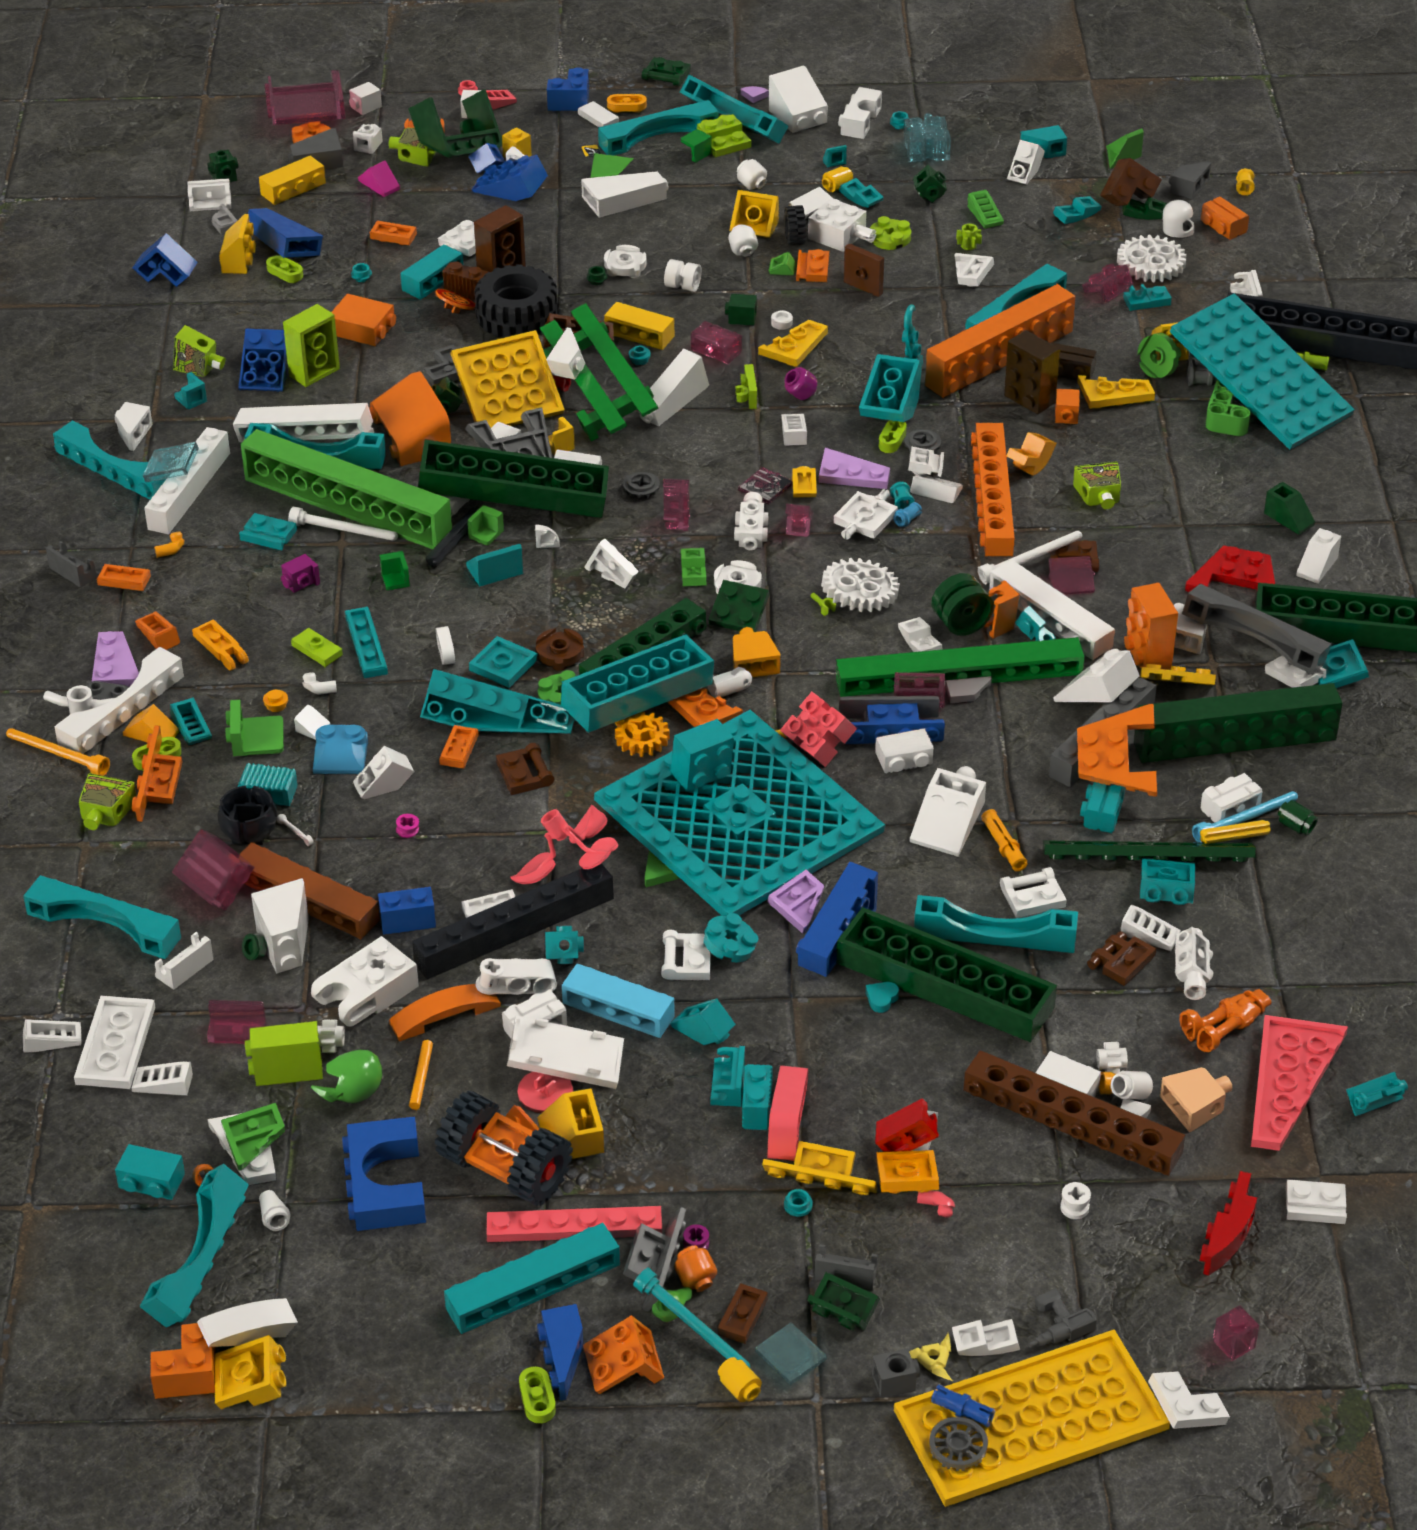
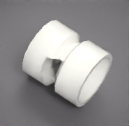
M670 259L664 274L665 286L676 289L681 286L683 290L696 292L701 280V265L689 262L684 265L683 261Z

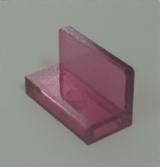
M209 1001L210 1023L207 1033L208 1043L245 1044V1040H250L249 1028L266 1027L267 1025L264 1003L261 1001Z

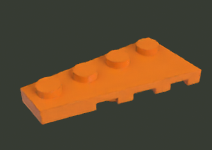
M706 688L698 689L668 701L693 727L715 719L724 724L743 713V710L737 706L731 708L726 705V700L720 696L714 698L707 694Z

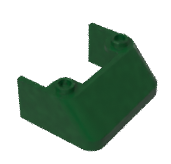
M486 89L462 100L468 119L460 123L461 134L445 136L432 97L408 108L420 143L447 158L470 155L486 143L495 144L498 148L502 146V137Z

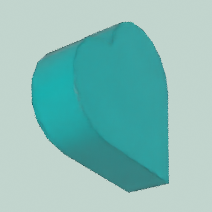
M892 982L866 985V995L871 1009L878 1013L888 1011L891 1003L896 1002L899 998L898 986Z

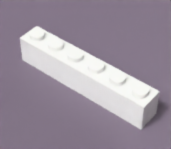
M368 403L240 408L233 427L239 442L245 440V434L250 423L272 424L281 431L302 440L352 438L361 432H369L373 419Z
M206 427L145 506L148 530L170 534L229 456L230 448L226 431Z
M1012 559L991 571L989 590L1000 585L1005 580L1020 594L1018 610L1022 612L1030 606L1046 622L1044 627L1061 639L1078 637L1084 655L1094 660L1113 648L1115 634L1113 627Z

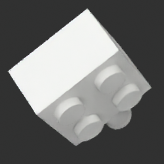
M830 198L808 217V239L842 252L845 251L847 244H853L859 238L872 243L876 237V230L866 227L865 210L840 202L837 199Z

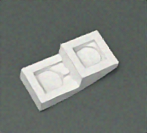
M920 617L898 623L902 636L913 652L942 650V644L931 635V627Z
M1012 1319L983 1326L981 1320L952 1327L958 1355L987 1356L1020 1350Z

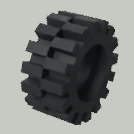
M803 205L785 206L784 226L788 245L805 243L807 229Z

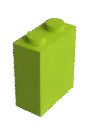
M317 1021L249 1028L250 1040H245L246 1057L252 1056V1059H248L249 1076H255L256 1086L323 1079Z

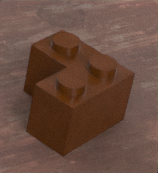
M1131 158L1119 159L1100 196L1114 206L1128 205L1133 194L1140 199L1153 198L1162 179Z

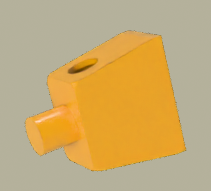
M745 627L741 629L739 634L733 636V670L737 667H742L749 671L752 677L780 674V652L767 632H754L752 628Z

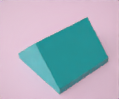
M521 544L482 554L466 562V566L478 586H484L523 574Z

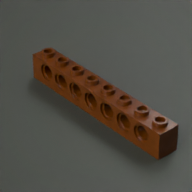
M981 1050L965 1071L964 1091L1069 1134L1076 1139L1093 1144L1102 1150L1117 1154L1126 1160L1136 1162L1155 1172L1169 1176L1183 1154L1185 1134Z

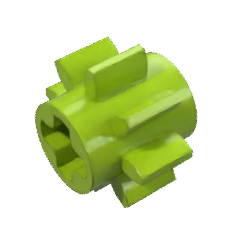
M974 224L963 225L962 230H957V244H961V247L965 250L975 249L977 244H982L981 229H978Z

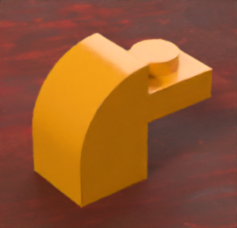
M1028 432L1021 449L1009 448L1006 456L1014 460L1013 464L1015 467L1030 475H1036L1050 460L1057 443L1040 434Z

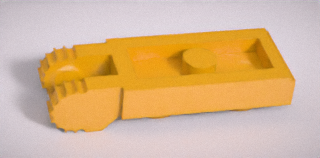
M215 620L192 629L193 636L219 661L221 660L229 671L236 668L233 658L230 657L232 654L235 655L242 665L249 662L246 652L239 646V643Z

